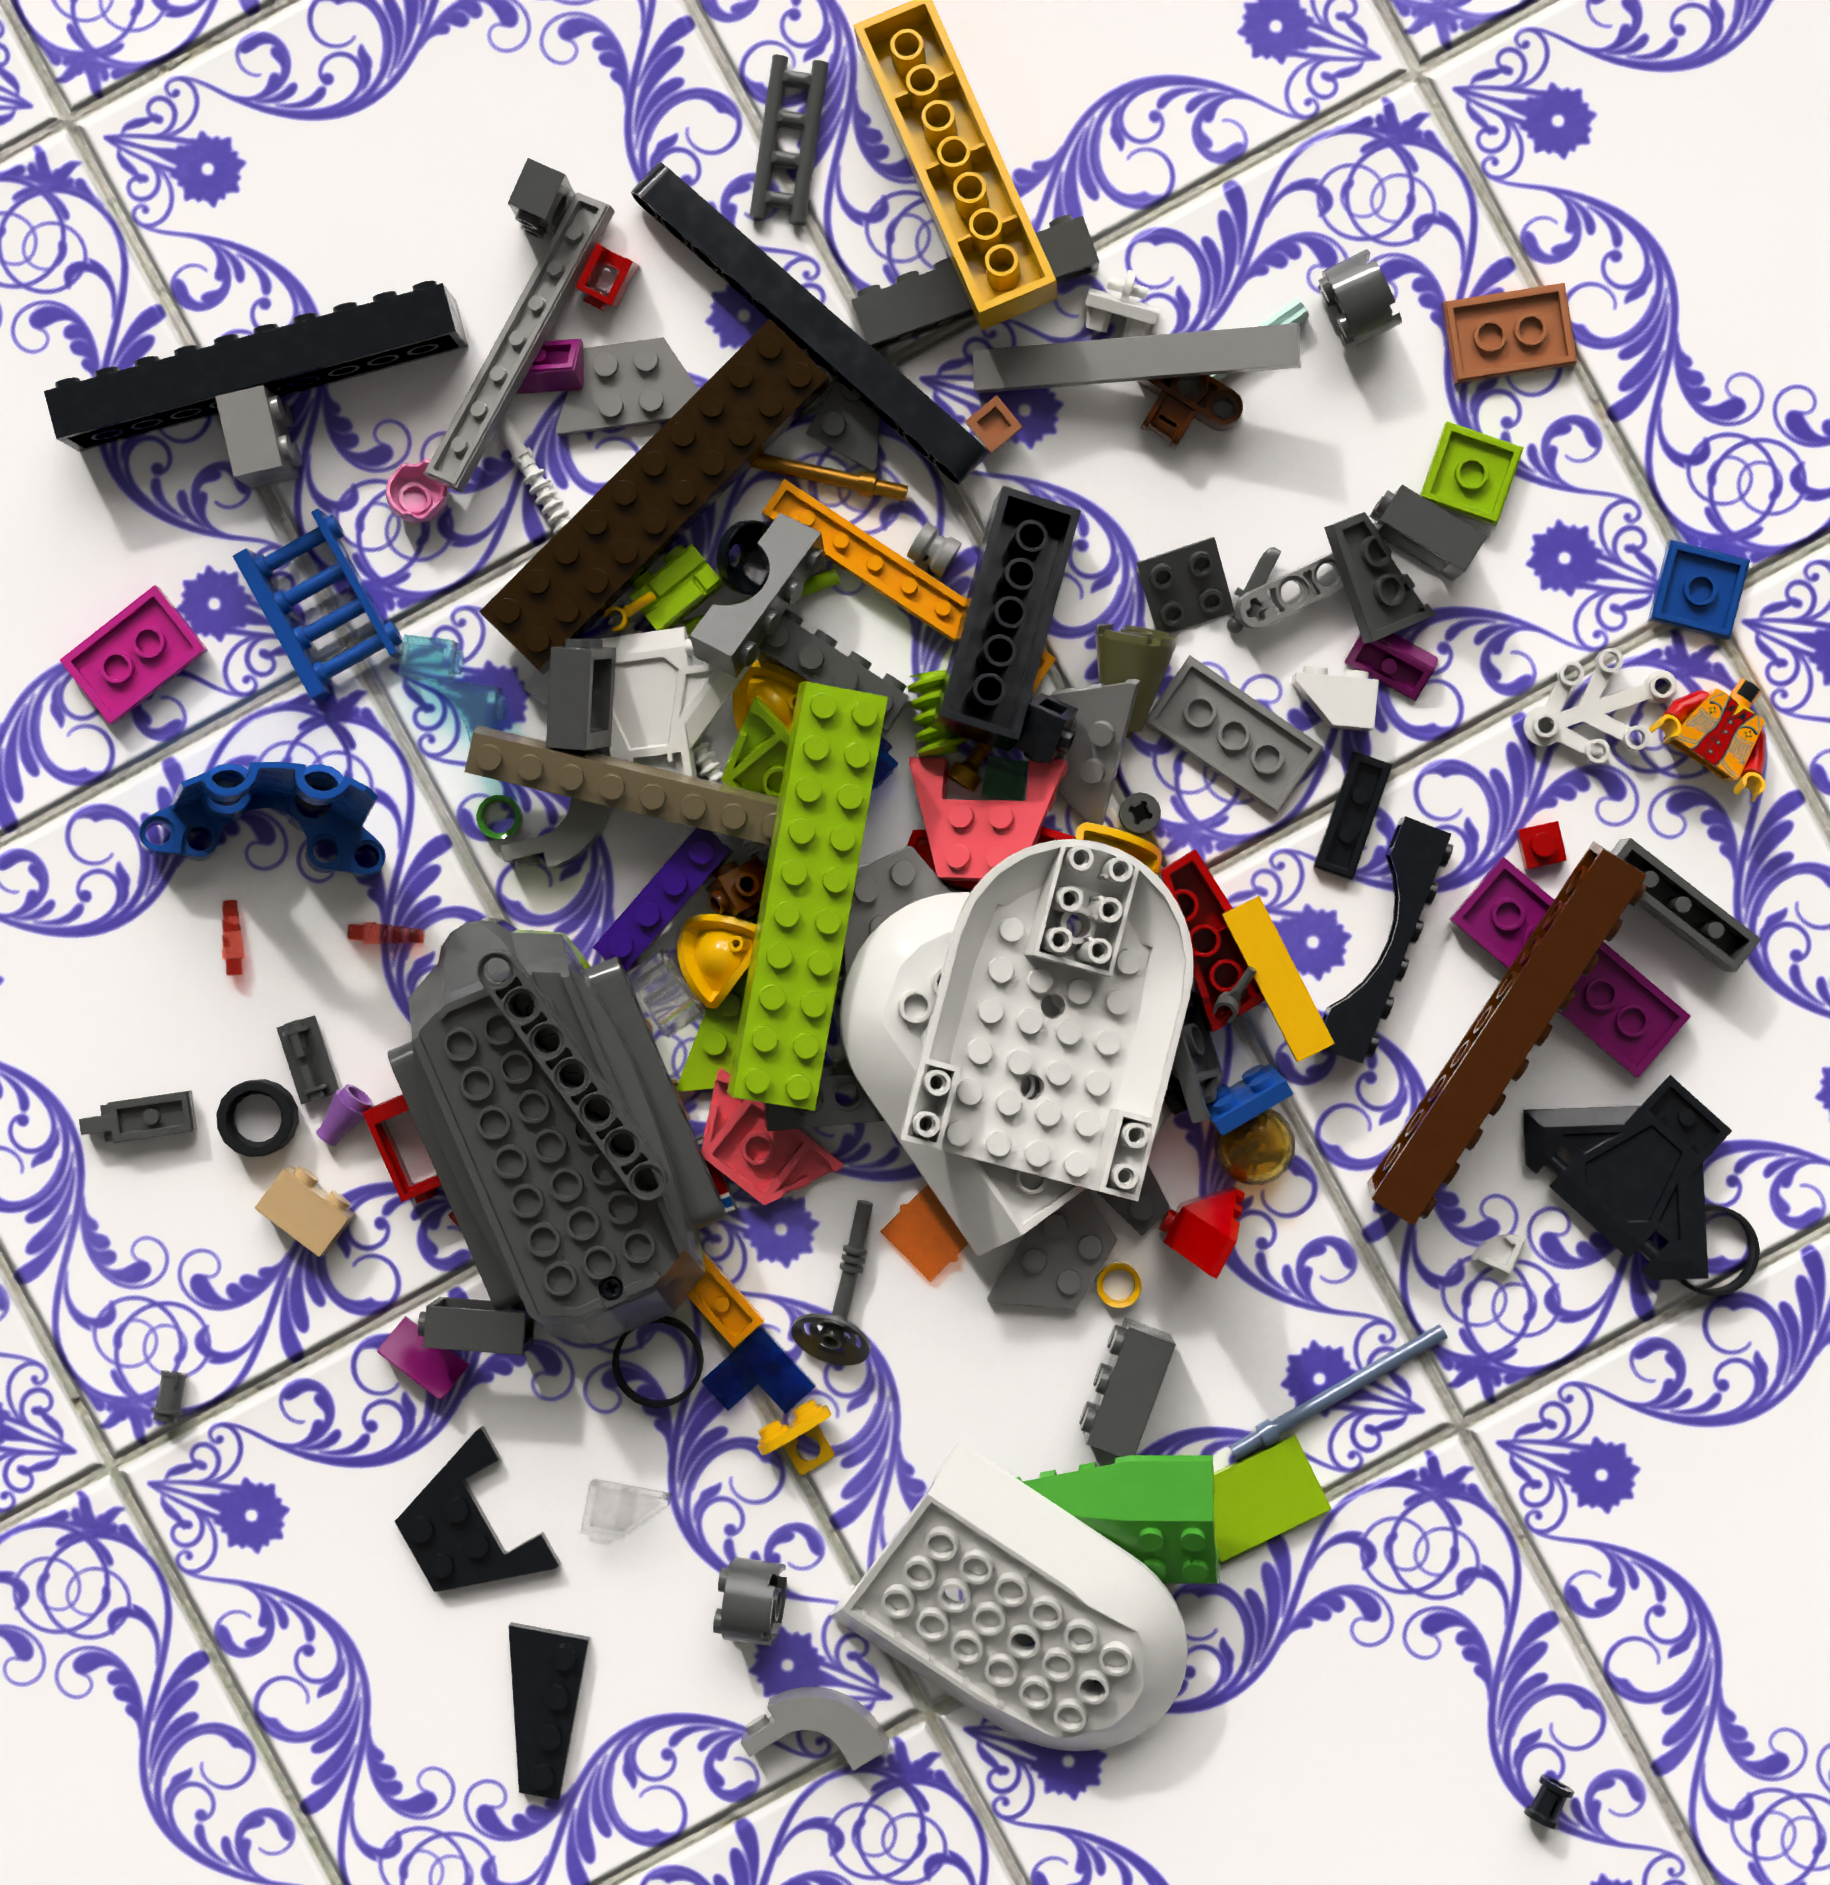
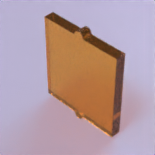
M928 1184L908 1204H901L900 1212L880 1230L929 1282L950 1262H956L958 1260L957 1255L968 1245V1242Z

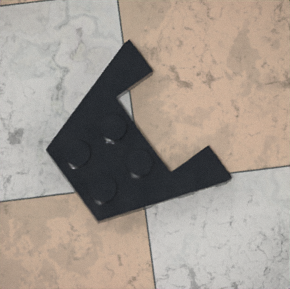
M484 1426L474 1432L394 1521L434 1592L552 1570L561 1564L544 1532L506 1551L465 1480L501 1458Z

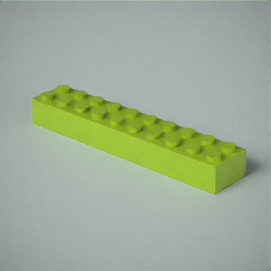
M807 681L799 683L727 1093L733 1098L815 1111L887 706V696Z

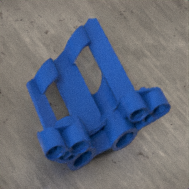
M252 762L249 763L248 769L231 763L218 765L206 773L180 782L170 806L148 816L139 828V842L147 853L156 856L167 853L184 855L194 861H205L216 852L221 832L229 823L240 819L248 810L270 808L285 812L289 824L297 830L304 832L307 838L305 858L308 866L316 872H347L358 878L367 879L378 874L386 859L385 849L382 844L363 827L379 797L368 786L345 775L343 777L341 772L335 768L322 764L306 767V764ZM227 780L234 782L237 786L225 788L217 785L216 782ZM298 795L305 802L317 806L329 804V811L319 818L306 817L298 811L295 798ZM240 799L238 803L231 806H223L213 801L232 802ZM155 825L165 827L170 834L169 840L162 845H155L149 842L146 832L150 827ZM195 831L205 832L211 839V845L203 851L194 850L188 844L187 839L189 835ZM320 843L330 844L336 851V858L329 863H323L316 859L313 851L314 847ZM369 849L374 852L377 857L376 865L372 868L360 867L355 860L356 851Z

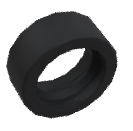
M268 1079L248 1080L232 1087L221 1099L216 1113L217 1129L223 1142L234 1152L248 1157L267 1156L284 1148L294 1137L299 1123L298 1106L292 1094L281 1084ZM262 1094L268 1096L277 1103L281 1111L279 1130L272 1138L266 1141L254 1142L248 1140L236 1128L234 1113L237 1105L243 1098L249 1095Z

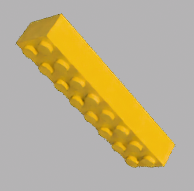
M911 0L854 24L853 27L860 54L981 331L1058 299L1056 278L933 0Z

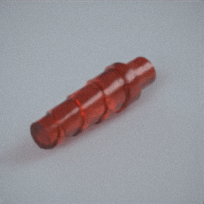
M225 900L222 905V960H225L226 976L243 975L242 959H245L246 956H244L237 900Z
M365 922L364 925L349 924L347 937L348 940L363 941L364 945L424 943L425 930Z

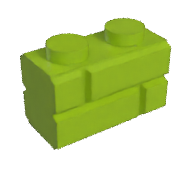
M682 544L678 545L663 558V561L666 563L664 567L655 574L650 570L646 571L632 584L634 591L628 596L633 602L649 591L654 593L656 600L640 610L657 631L672 629L725 586L693 544L689 545L686 549Z

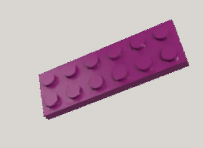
M1501 857L1450 916L1449 920L1508 970L1554 899L1505 857ZM1603 941L1596 951V954L1600 957L1594 969L1587 977L1580 975L1572 987L1576 994L1565 1011L1557 1010V1012L1634 1078H1639L1688 1021L1691 1015Z

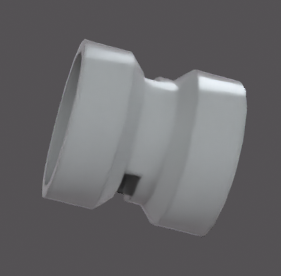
M926 522L906 556L916 563L925 561L929 565L930 571L941 578L951 565L962 543L953 537H941L938 528Z

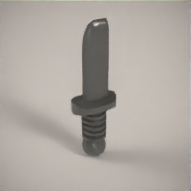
M1275 547L1267 549L1260 557L1244 589L1237 587L1234 594L1241 597L1243 594L1265 584L1282 551ZM1250 600L1252 608L1254 607L1253 604L1259 607H1262L1263 603H1254L1252 600ZM1251 608L1246 611L1247 615H1250L1249 611H1252ZM1234 612V614H1231L1232 618L1227 622V628L1231 633H1238L1242 630L1243 625L1238 622Z

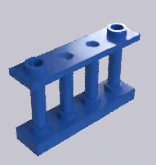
M317 508L311 512L318 525L312 531L267 556L263 554L257 556L255 552L245 548L232 557L312 700L321 702L333 695L328 685L333 682L332 677L386 648L390 656L396 659L402 657L404 654L399 645L404 640L392 621L389 623L385 622L343 546L340 538L345 536V533L333 514L327 517L326 513ZM327 541L338 563L285 592L282 589L276 591L270 580V577L274 575V570ZM347 577L358 597L357 599L306 627L302 625L295 626L289 615L290 612L294 611V605ZM366 612L377 634L325 663L321 660L316 663L309 651V648L313 647L312 642Z

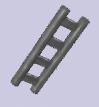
M774 54L771 62L749 217L764 220L767 207L791 210L789 222L794 225H805L829 63L822 60H813L811 73L787 70L788 57ZM784 86L808 90L805 113L781 110ZM778 127L803 130L799 154L775 150ZM773 167L797 170L793 194L769 191Z

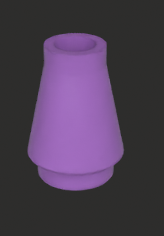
M346 1084L342 1090H336L323 1122L316 1131L318 1137L325 1143L336 1146L346 1134L365 1119L362 1112L369 1109L372 1105L371 1098L364 1091L350 1084Z

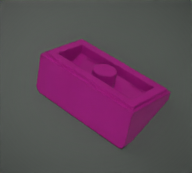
M582 339L545 341L516 394L581 390L584 382Z
M1394 633L1365 644L1361 634H1359L1344 663L1357 670L1369 672L1370 677L1379 680V682L1416 701L1435 671L1438 657Z
M405 1316L382 1343L377 1353L434 1397L443 1400L470 1364L449 1349L423 1348L424 1336H418V1325Z

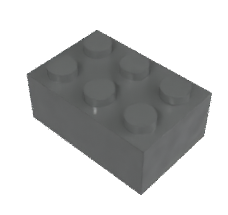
M1126 1317L1123 1320L1122 1326L1114 1325L1107 1344V1348H1110L1109 1353H1111L1108 1364L1100 1363L1094 1378L1093 1386H1095V1392H1097L1093 1403L1086 1401L1079 1420L1080 1430L1083 1431L1087 1445L1119 1457L1136 1455L1176 1346L1171 1334Z

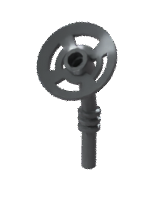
M857 1201L849 1243L844 1245L843 1251L846 1253L841 1256L844 1262H841L839 1265L842 1274L832 1314L811 1313L802 1315L794 1321L791 1329L794 1341L802 1350L819 1360L831 1364L845 1366L860 1364L868 1358L871 1350L870 1341L859 1328L847 1321L859 1273H863V1267L860 1265L865 1264V1258L862 1256L867 1254L864 1245L873 1203L869 1201ZM806 1322L811 1323L809 1327V1335L806 1333L804 1328V1324ZM817 1325L823 1326L822 1330L819 1331ZM857 1336L861 1341V1346L859 1348L856 1345ZM841 1346H843L845 1351H839L834 1349H838Z

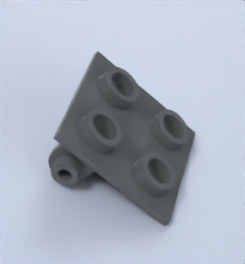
M1214 536L1136 562V573L1139 582L1143 585L1155 630L1171 633L1233 612L1234 607Z

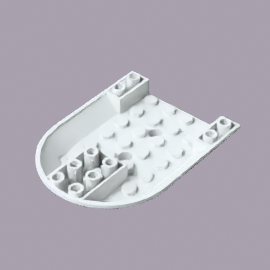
M1065 839L1039 843L1024 848L998 863L984 875L964 902L951 935L899 1136L900 1140L1134 1201L1139 1200L1190 999L1194 969L1193 948L1184 915L1170 890L1151 869L1135 857L1115 847L1089 840ZM1072 914H1075L1081 921V930L1075 937L1072 936L1071 930H1068L1066 927L1067 920ZM1049 994L1055 995L1061 1004L1060 1012L1053 1018L1046 1017L1041 1010L1042 1000ZM1028 1075L1035 1076L1040 1083L1039 1093L1032 1099L1025 1098L1020 1090L1022 1080Z
M969 892L946 893L923 898L906 905L885 919L867 937L854 957L845 978L840 1004V1030L848 1063L861 1088L977 1256H980L1024 1235L1086 1188L899 1139L938 989L937 980L943 970L957 917L970 894ZM1049 994L1042 1000L1041 1010L1048 1018L1057 1016L1061 1008L1060 1001L1055 995ZM1033 1075L1026 1076L1021 1082L1020 1090L1025 1098L1032 1099L1039 1093L1040 1083ZM1163 1101L1155 1135L1172 1114L1165 1101Z
M961 1441L957 1442L937 1469L930 1488L857 1586H850L830 1614L832 1618L1002 1730L1026 1742L1057 1750L1091 1751L1122 1744L1147 1731L1165 1715L1174 1703L1185 1677L1188 1660V1640L1182 1615L1169 1590L1155 1573L1136 1557ZM951 1587L958 1588L965 1594L966 1598L961 1601L952 1600L946 1595L945 1589ZM1020 1633L1027 1634L1034 1639L1035 1644L1032 1646H1022L1016 1642L1014 1636Z

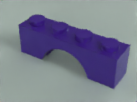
M695 828L592 948L606 960L618 956L626 974H629L655 944L673 918L714 876L713 872L721 868L734 851L711 831Z

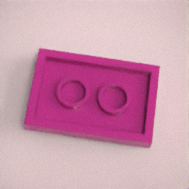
M154 585L59 661L106 721L114 725L206 653L208 649L161 588Z

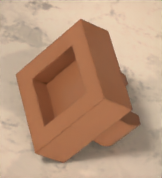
M997 395L965 421L967 427L990 455L1023 429V426Z

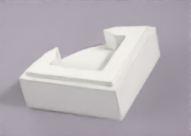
M1501 1234L1491 1237L1478 1246L1471 1259L1511 1276L1527 1239L1515 1234Z

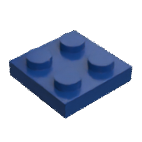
M1262 1064L1256 1065L1242 1074L1243 1080L1231 1087L1223 1085L1217 1088L1215 1101L1206 1104L1211 1114L1209 1121L1221 1136L1294 1094L1287 1081L1271 1064L1265 1067Z

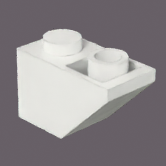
M1304 666L1303 672H1296L1292 676L1293 686L1328 728L1367 732L1374 729L1379 680L1368 679L1369 672L1344 670V676L1328 675V668Z

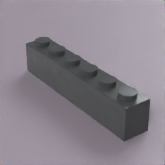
M1070 214L1058 217L1049 222L1050 228L1036 232L1056 278L1057 285L1098 271L1100 261L1083 216L1075 219ZM950 257L935 263V270L919 275L917 270L907 272L895 279L896 284L882 289L879 284L872 285L857 292L858 298L851 300L853 311L863 338L871 347L878 351L974 316V312Z

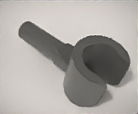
M1248 966L1235 987L1230 992L1226 991L1219 995L1213 1008L1214 1015L1220 1006H1228L1232 1012L1227 1023H1232L1236 1019L1241 1008L1240 998L1257 973L1256 969Z

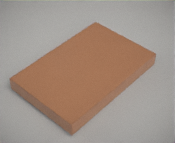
M1565 283L1445 301L1441 304L1454 385L1570 367L1577 364Z

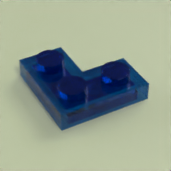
M763 1325L758 1327L701 1380L704 1386L727 1411L736 1405L756 1385H759L786 1414L816 1387L814 1381Z

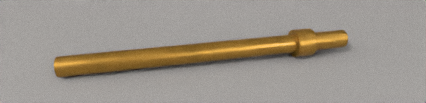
M764 453L749 466L857 491L856 495L868 498L878 495L905 501L908 492V485L877 479L878 474L861 471L859 475Z

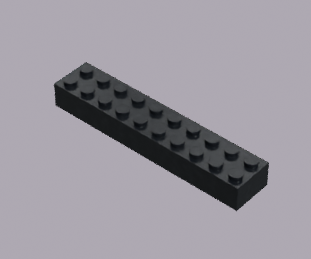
M434 280L424 281L413 285V291L399 295L395 291L383 292L373 296V302L359 306L356 302L339 304L333 307V313L318 316L317 313H306L293 318L294 323L278 327L277 324H265L254 328V334L238 338L236 334L224 335L214 339V345L199 349L197 345L184 346L174 350L175 355L159 359L158 356H147L134 361V367L119 370V367L102 368L95 371V377L82 381L77 377L59 380L55 382L56 388L44 391L56 439L81 452L218 415L219 411L215 398L218 395L264 385L281 398L469 347L457 301L443 283L437 284Z

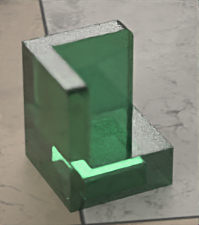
M988 756L981 797L1022 801L1029 761Z

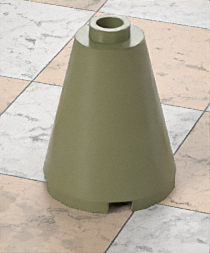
M1101 623L1096 626L1095 632L1099 684L1111 685L1124 683L1129 679L1141 680L1126 738H1133V732H1141L1177 646L1178 637H1169V633L1131 625H1126V628H1121V632L1113 630L1114 624Z

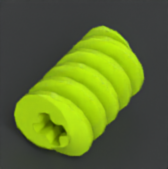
M946 670L909 676L918 680L908 685V692L920 695V697L910 702V708L923 711V713L914 717L912 722L914 725L925 727L924 730L915 734V740L927 743L925 747L917 751L918 757L958 753L961 751L957 750L956 746L967 741L966 738L931 728Z

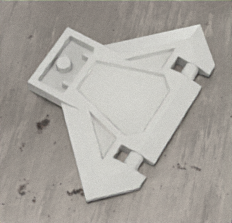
M686 627L602 638L603 647L616 648L611 746L598 749L609 757L697 778L693 746L753 663L748 667L745 666L737 678L706 662L693 666L691 655H694L691 639H688ZM550 669L544 675L537 670L524 690L548 708Z

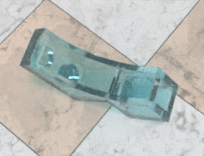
M404 634L399 675L427 683L441 692L460 714L468 732L470 744L473 732L478 725L498 730V722L504 721L506 717L507 697L502 696V689L497 686L455 681V674L461 675L464 662V652L458 650L459 643L450 639Z

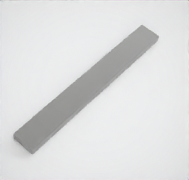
M579 192L574 196L423 473L428 479L463 493L583 272L596 243L599 242L615 211L610 204Z
M1298 323L973 350V384L976 393L1301 368L1300 326Z

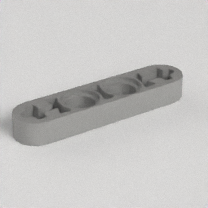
M1332 551L1239 597L1234 610L1238 622L1246 628H1262L1344 589ZM1325 563L1333 566L1336 571V580L1330 587L1322 586L1317 579V571ZM1287 581L1297 583L1301 591L1299 600L1292 605L1284 602L1281 596V588ZM1271 599L1275 605L1259 612V620L1256 617L1247 616L1246 611L1251 608L1250 600L1254 603H1263Z

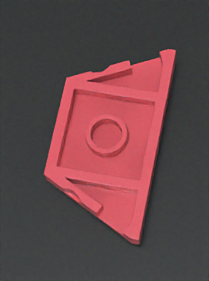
M722 1067L719 1068L716 1074L701 1145V1152L706 1161L763 1205L781 1198L792 1190L811 1184V1181L828 1173L841 1170L844 1163L800 1128L767 1131L765 1128L763 1102L731 1097L727 1093L730 1073Z

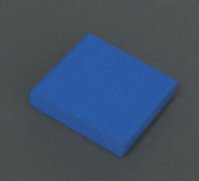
M1669 540L1648 620L1729 640L1750 560Z

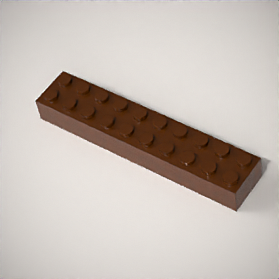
M1594 841L1591 843L1368 1180L1367 1185L1373 1201L1413 1226L1419 1217L1426 1219L1437 1202V1198L1434 1197L1435 1193L1442 1183L1448 1185L1453 1180L1460 1168L1457 1160L1465 1148L1471 1151L1475 1147L1483 1133V1129L1479 1127L1488 1114L1494 1116L1499 1111L1506 1099L1503 1091L1511 1079L1517 1082L1527 1069L1529 1060L1526 1057L1534 1044L1540 1047L1548 1038L1553 1028L1549 1022L1556 1011L1560 1010L1563 1012L1570 1005L1576 994L1572 987L1580 975L1587 977L1594 969L1600 957L1596 954V951L1604 939L1610 942L1618 933L1623 923V920L1619 917L1628 904L1634 906L1642 897L1647 887L1642 882L1647 875Z

